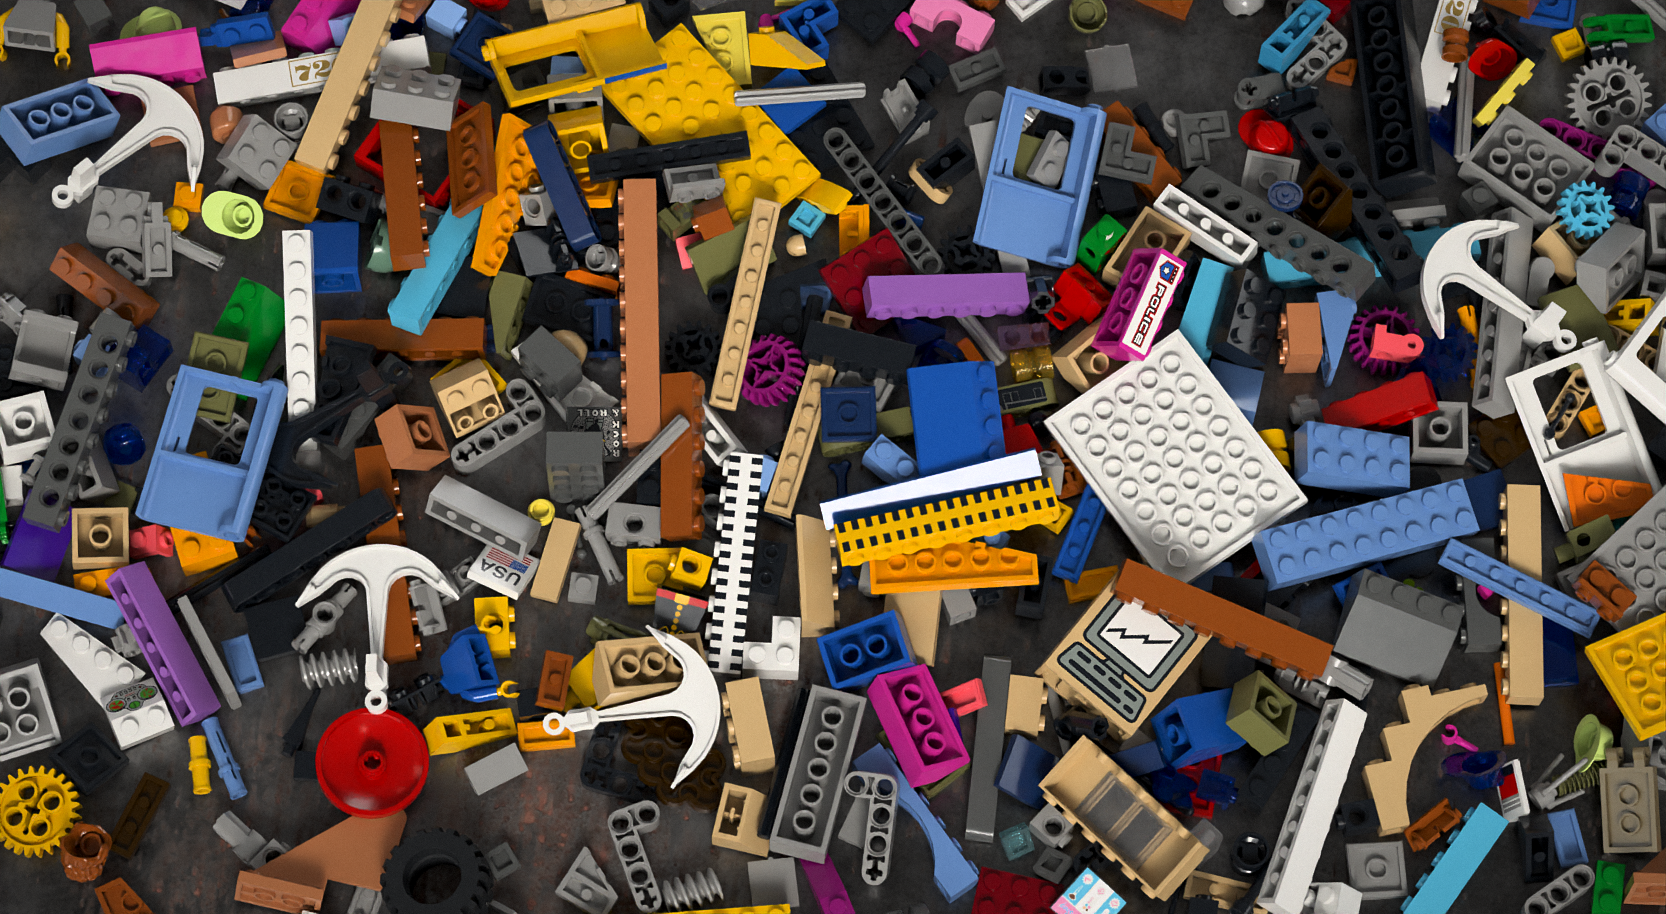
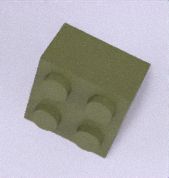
M1257 670L1234 684L1225 723L1263 756H1266L1289 743L1297 703L1260 670Z

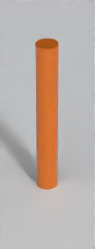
M1500 662L1494 663V672L1504 745H1514L1515 738L1510 704H1505V695H1501V680L1505 678V668H1501Z

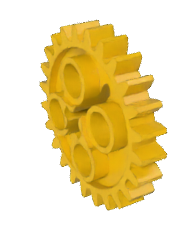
M42 765L38 773L33 766H29L28 774L18 769V778L15 779L9 774L10 784L0 783V787L3 789L2 794L0 793V842L6 840L4 847L8 850L14 847V853L20 855L24 850V855L28 858H31L33 851H35L36 856L42 858L44 850L53 855V846L57 845L60 847L61 837L69 834L68 832L74 826V820L82 819L75 811L83 807L80 803L74 802L80 797V794L76 791L71 792L75 785L71 781L66 783L67 777L63 773L58 776V771L54 768L48 774L47 768ZM33 787L35 792L32 798L24 800L25 791ZM47 789V792L43 795V790ZM59 798V806L54 810H49L51 800ZM33 809H40L39 814H31ZM22 813V821L18 825L13 826V817ZM47 824V832L42 836H37L39 826ZM29 829L28 834L24 835V831Z

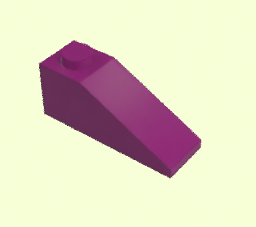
M828 852L824 864L799 858L821 914H855L846 889Z

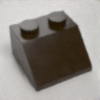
M1320 162L1301 186L1303 202L1294 212L1314 230L1336 242L1351 223L1353 190Z

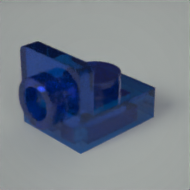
M1204 768L1195 797L1222 805L1221 809L1227 810L1229 803H1235L1239 788L1234 787L1236 778Z

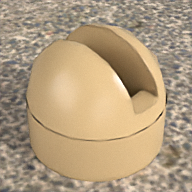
M802 234L794 235L788 239L786 247L790 255H807Z

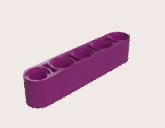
M1545 118L1539 123L1540 127L1552 133L1553 136L1570 146L1567 143L1568 141L1575 142L1578 147L1571 148L1595 163L1597 157L1592 152L1600 153L1607 142L1603 138L1554 118ZM1606 158L1609 163L1614 164L1611 159ZM1627 165L1628 168L1620 167L1613 176L1609 177L1641 191H1650L1657 184L1629 165Z

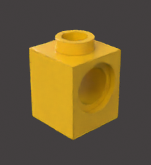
M681 547L677 555L672 554L669 560L667 570H670L671 573L668 580L700 591L706 582L713 558ZM682 564H689L694 572L689 573L685 571Z

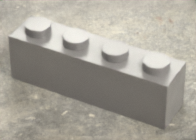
M444 475L431 491L425 510L426 514L521 562L537 543L542 523L447 475Z

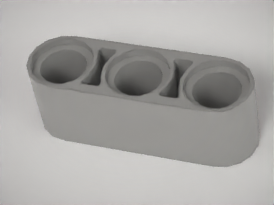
M1584 864L1574 866L1531 896L1521 907L1520 914H1530L1529 906L1538 907L1541 914L1558 913L1588 891L1595 880L1593 870ZM1573 875L1583 876L1586 885L1575 883ZM1551 891H1560L1564 900L1557 901L1553 899Z

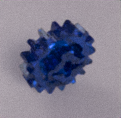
M1451 323L1449 329L1444 325V339H1439L1433 328L1430 329L1432 336L1431 338L1423 337L1427 344L1422 351L1424 355L1419 357L1422 363H1426L1423 366L1424 370L1427 373L1431 372L1430 375L1435 380L1440 376V379L1445 383L1449 377L1454 382H1457L1459 374L1467 377L1466 369H1475L1471 362L1472 359H1477V353L1473 351L1478 349V344L1473 342L1475 339L1471 332L1467 333L1468 330L1464 326L1458 329L1455 323ZM1445 346L1449 350H1451V355L1454 357V359H1451V357L1447 355V351L1444 348Z

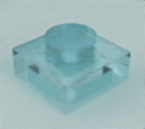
M1025 822L999 833L1005 855L1009 861L1035 850Z

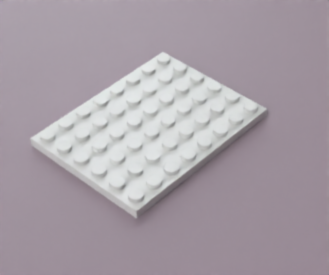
M1179 329L1152 346L1150 354L1144 361L1129 362L1044 421L1046 428L1150 568L1187 584L1192 583L1250 543L1253 537L1260 531L1270 529L1308 502L1306 496Z

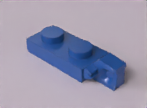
M266 11L217 19V22L211 24L210 28L200 30L199 40L201 47L213 46L215 44L217 47H229L231 45L273 40L276 34L269 13Z

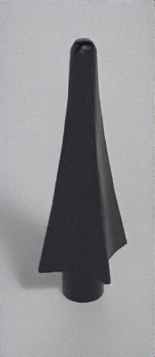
M319 688L314 690L302 712L282 737L284 748L281 754L283 756L291 758L295 750L301 751L311 715L321 693Z

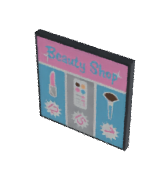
M1086 865L1050 904L1049 908L1056 914H1119L1128 902Z

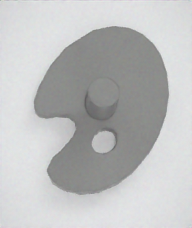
M991 90L977 94L970 101L964 117L965 127L968 128L970 125L995 120L996 127L998 128L1004 97Z

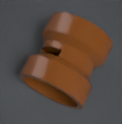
M1457 27L1445 29L1442 34V41L1445 43V46L1442 48L1441 58L1450 63L1466 61L1468 59L1466 44L1469 42V32L1466 29Z

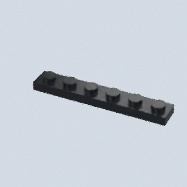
M747 131L587 156L591 185L661 174L664 169L711 163L718 165L751 159Z

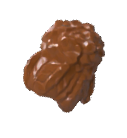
M77 822L69 834L61 837L59 845L61 849V862L66 876L71 880L83 883L87 880L93 881L97 876L102 875L106 857L111 849L112 838L99 824Z

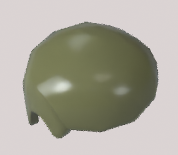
M1073 0L1068 8L1069 22L1074 29L1081 33L1091 34L1097 32L1103 27L1108 18L1107 6L1103 0Z

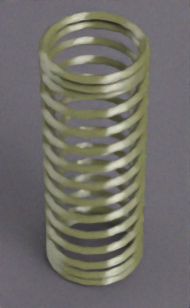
M1607 760L1590 765L1592 772L1588 768L1587 773L1586 771L1583 772V776L1578 772V777L1574 773L1573 777H1569V780L1567 778L1559 785V788L1558 786L1555 788L1558 796L1566 795L1567 791L1568 793H1571L1572 790L1576 792V788L1579 791L1581 787L1583 789L1586 786L1589 788L1590 784L1592 786L1595 783L1599 785V764H1601V768H1605L1603 765L1605 762L1607 768ZM1561 773L1560 775H1553L1552 782L1555 781L1558 777H1560L1563 773Z

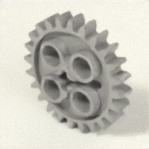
M1601 57L1599 65L1595 60H1590V69L1583 65L1580 66L1582 75L1577 73L1572 75L1577 82L1568 83L1567 86L1573 89L1572 93L1564 94L1565 97L1571 99V103L1564 105V107L1572 108L1573 111L1567 118H1576L1572 126L1576 128L1582 126L1581 130L1590 132L1595 136L1599 135L1600 138L1607 140V137L1610 138L1620 125L1642 127L1643 123L1639 119L1641 117H1649L1643 111L1646 107H1652V104L1645 102V98L1652 95V93L1644 92V88L1649 85V82L1641 83L1640 79L1644 74H1634L1636 70L1635 65L1626 68L1627 60H1621L1617 65V58L1611 57L1608 64L1607 59ZM1614 75L1620 79V86L1617 90L1612 89L1610 86V80ZM1589 86L1594 87L1596 90V96L1592 101L1586 97V90ZM1627 89L1629 90L1628 95L1611 100L1609 105H1600L1587 111L1588 106L1606 100L1607 96H1615ZM1624 100L1630 104V111L1626 115L1620 110V104ZM1600 110L1606 115V121L1602 125H1599L1596 121V114Z

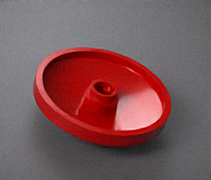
M367 707L356 709L336 719L322 735L316 751V776L325 796L341 811L366 819L388 817L404 810L421 793L429 770L427 745L418 728L403 715L389 709L378 715L370 713Z

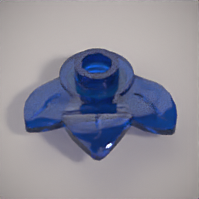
M1170 764L1150 772V777L1153 780L1151 788L1158 800L1163 803L1170 801L1176 807L1183 809L1192 808L1193 803L1189 792L1196 790L1198 785L1191 778L1178 773Z

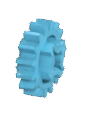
M1585 180L1578 184L1573 183L1567 187L1568 189L1560 193L1562 198L1556 201V204L1561 207V209L1556 211V215L1563 217L1559 224H1566L1568 226L1566 229L1567 234L1575 231L1576 239L1583 235L1585 240H1589L1593 236L1597 238L1611 227L1609 222L1614 220V216L1609 214V212L1615 209V206L1608 205L1607 202L1612 197L1610 195L1604 197L1603 192L1605 188L1595 189V182H1591L1588 185Z

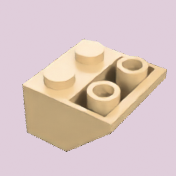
M479 358L429 381L439 406L456 438L506 415L489 372Z
M725 782L712 833V845L767 857L770 840L757 837V829L767 796L752 788Z

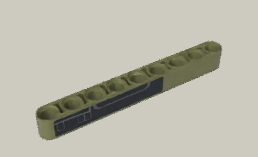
M1042 378L998 388L1001 416L1012 414L1015 419L1030 416L1040 408H1046L1051 411L1059 406L1054 383L1051 378ZM911 406L876 413L877 438L883 434L894 444L915 440ZM821 426L817 433L823 457H835L868 450L874 443H822Z

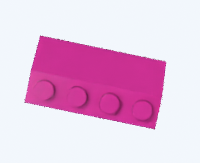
M301 0L281 29L284 43L302 53L312 52L314 55L325 53V50L330 48L341 49V46H335L328 20L356 12L361 0Z
M196 27L89 44L95 77L111 74H134L155 79L169 87L174 85V83H195L200 81V79L207 78L203 51ZM99 87L104 95L117 96L121 93Z
M926 664L877 675L866 692L911 788L936 782L970 762L971 759Z

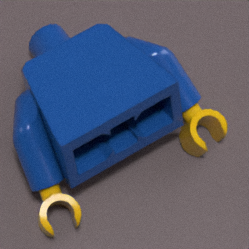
M487 615L482 619L481 625L477 626L474 624L456 632L452 636L447 651L440 657L443 674L439 676L441 678L439 682L452 695L460 694L463 699L476 703L499 699L498 696L501 695L508 698H516L520 695V693L510 694L508 692L510 685L518 684L515 681H505L501 687H496L500 682L484 633L488 632L495 635L501 631L502 628L498 625L489 628L492 622L498 620L494 616Z

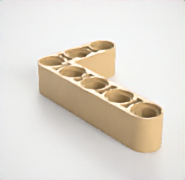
M1609 325L1617 346L1621 350L1631 335L1616 326ZM1644 343L1637 352V358L1650 369L1649 364H1655L1657 350ZM1582 368L1573 371L1546 415L1548 424L1553 423L1563 406L1562 402L1565 401V395L1570 392L1575 394L1576 399L1571 403L1573 409H1567L1558 423L1560 430L1555 431L1554 439L1556 442L1563 438L1591 392ZM1575 380L1583 381L1587 387H1579Z

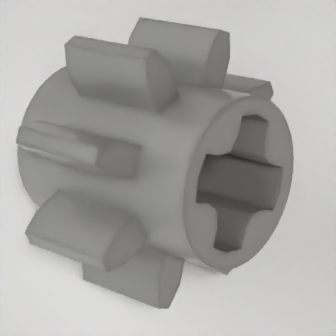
M1308 394L1295 396L1294 403L1289 404L1291 422L1293 424L1298 423L1301 427L1306 421L1315 422V420L1320 419V407L1317 399L1309 398Z
M128 624L116 628L117 636L111 637L117 654L123 652L124 657L140 654L142 650Z

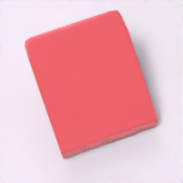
M701 233L675 239V246L682 270L693 268L685 247L702 239Z

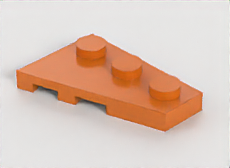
M1562 473L1573 527L1582 526L1607 514L1610 520L1633 516L1653 497L1651 484Z

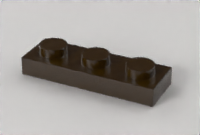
M147 772L143 774L111 833L112 845L109 851L132 860L171 788L170 783Z

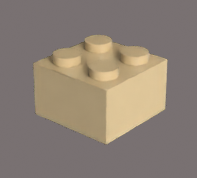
M128 507L72 508L73 570L109 569L130 565Z

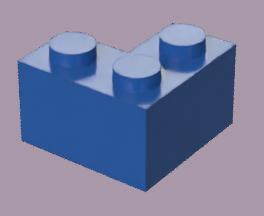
M807 0L779 15L780 31L788 32L826 60L829 58V44L824 38L823 33L838 26L839 12L831 0Z

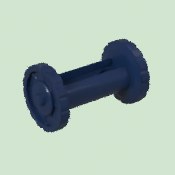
M1277 181L1268 189V203L1277 211H1283L1298 220L1293 215V211L1299 208L1303 202L1302 188L1293 181Z
M599 297V299L584 300V305L593 307L594 351L587 352L586 358L607 360V358L621 357L620 351L613 350L612 306L620 305V299ZM601 339L607 341L605 348H602L599 344Z

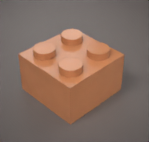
M1286 303L1284 312L1279 314L1276 337L1281 339V348H1278V364H1283V373H1316L1323 354L1319 303Z
M396 404L374 419L391 469L429 471L450 457L434 407Z

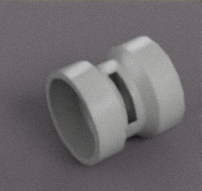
M594 244L586 252L585 262L591 270L612 275L619 271V266H622L620 265L619 250L616 248Z

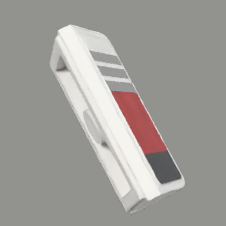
M1515 759L1494 769L1502 814L1509 822H1516L1519 816H1528L1530 813L1520 761Z

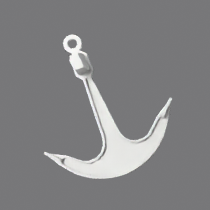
M111 74L88 78L87 82L89 84L111 91L138 96L145 103L146 114L136 126L94 164L86 157L73 168L72 175L68 177V186L58 185L53 189V204L58 208H67L73 203L74 199L80 204L93 193L94 186L98 184L100 175L160 136H173L184 144L187 155V173L191 192H194L201 172L204 139L198 118L186 100L162 82L141 75ZM66 194L68 197L65 200H61L58 198V195Z
M1500 220L1469 221L1447 231L1430 249L1421 270L1420 293L1427 317L1439 339H1444L1442 286L1449 282H1458L1523 320L1527 329L1522 335V342L1533 350L1543 341L1552 340L1554 348L1561 353H1568L1576 346L1577 338L1575 334L1567 329L1560 330L1559 322L1567 311L1554 302H1551L1543 310H1532L1480 268L1472 258L1471 245L1474 241L1496 237L1518 229V223ZM1561 338L1566 339L1568 344L1563 343Z
M390 544L365 545L336 556L325 564L311 579L295 604L298 608L321 595L335 582L344 578H354L365 586L371 654H366L365 687L370 692L365 697V705L370 713L376 715L385 712L389 704L387 699L389 667L383 660L389 591L392 584L403 576L414 575L458 601L460 599L446 577L430 560L413 550ZM381 699L382 701L378 706L372 705L373 700Z
M646 625L645 628L653 634L662 647L680 661L684 677L678 689L670 694L597 711L592 707L569 710L564 717L558 713H550L543 720V728L550 735H559L565 728H568L573 733L595 729L600 722L666 716L682 717L692 727L694 737L693 743L680 763L674 782L671 785V788L674 789L679 782L697 768L713 746L721 718L720 695L711 670L695 650L674 636ZM552 719H558L559 727L557 729L550 728L549 723Z

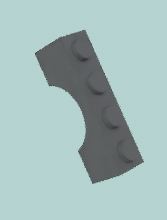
M389 353L376 369L388 373L390 366L401 360ZM400 371L397 376L401 375L403 371ZM413 374L408 383L404 385L394 384L393 391L397 397L413 381ZM364 402L356 407L351 413L338 447L327 444L323 445L345 461L362 441L366 428L381 408L375 402Z
M1494 538L1460 539L1459 542L1495 559ZM1455 574V590L1460 591V601H1457V604L1464 607L1462 627H1459L1458 631L1459 643L1464 644V653L1498 652L1502 645L1500 617L1490 614L1480 605L1476 596V582L1460 574Z

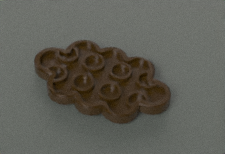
M677 716L623 720L628 731L623 736L621 752L625 759L637 765V776L640 781L655 787V794L661 803L669 807H679L688 803L691 808L702 814L712 813L719 808L723 793V787L719 780L726 769V759L723 753L712 747L697 768L672 789L671 785L674 782L680 763L693 743L694 734L688 721Z

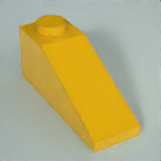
M761 26L758 32L748 33L750 65L804 70L826 66L823 58L788 32L775 30V26Z
M1651 298L1620 300L1604 316L1608 325L1616 326L1632 335L1655 303ZM1660 322L1650 336H1659Z
M511 708L436 717L423 729L430 756L454 753L518 734Z

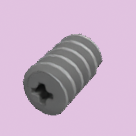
M355 647L353 655H350L347 649L343 648L341 657L337 655L335 650H332L330 659L326 657L324 651L320 653L319 660H316L313 653H310L308 662H305L302 655H299L302 681L305 682L308 689L313 688L315 680L320 688L324 687L325 679L328 680L331 686L335 685L337 677L342 684H346L348 675L354 683L358 681L359 667Z
M711 867L706 869V877L698 870L695 873V880L687 873L684 877V883L678 877H674L673 886L667 880L663 881L662 895L668 913H671L672 907L677 912H682V904H685L689 910H693V901L695 900L700 907H704L705 897L708 898L711 904H714L716 894L724 901L719 879Z

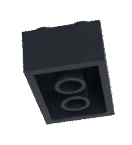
M1247 268L1226 273L1206 347L1239 366L1252 368L1266 365L1286 291Z

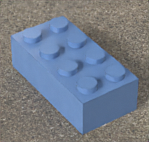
M88 78L2 106L0 110V135L21 163L26 166L113 136L120 114L101 89L96 85L89 84L87 82Z
M1306 421L1294 432V482L1296 484L1385 498L1403 494L1410 488L1409 437Z

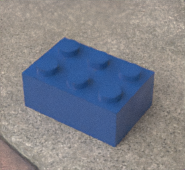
M894 609L816 638L832 689L850 693L871 685L877 675L918 665L902 615Z

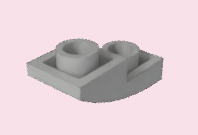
M472 555L450 571L444 570L442 572L454 592L460 598L481 585L467 578L468 570L476 560ZM438 591L442 607L456 601L454 598Z

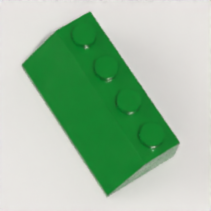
M241 277L212 335L244 341L250 344L242 379L253 382L258 381L285 328L284 299L266 286ZM238 394L237 398L247 402L249 396Z

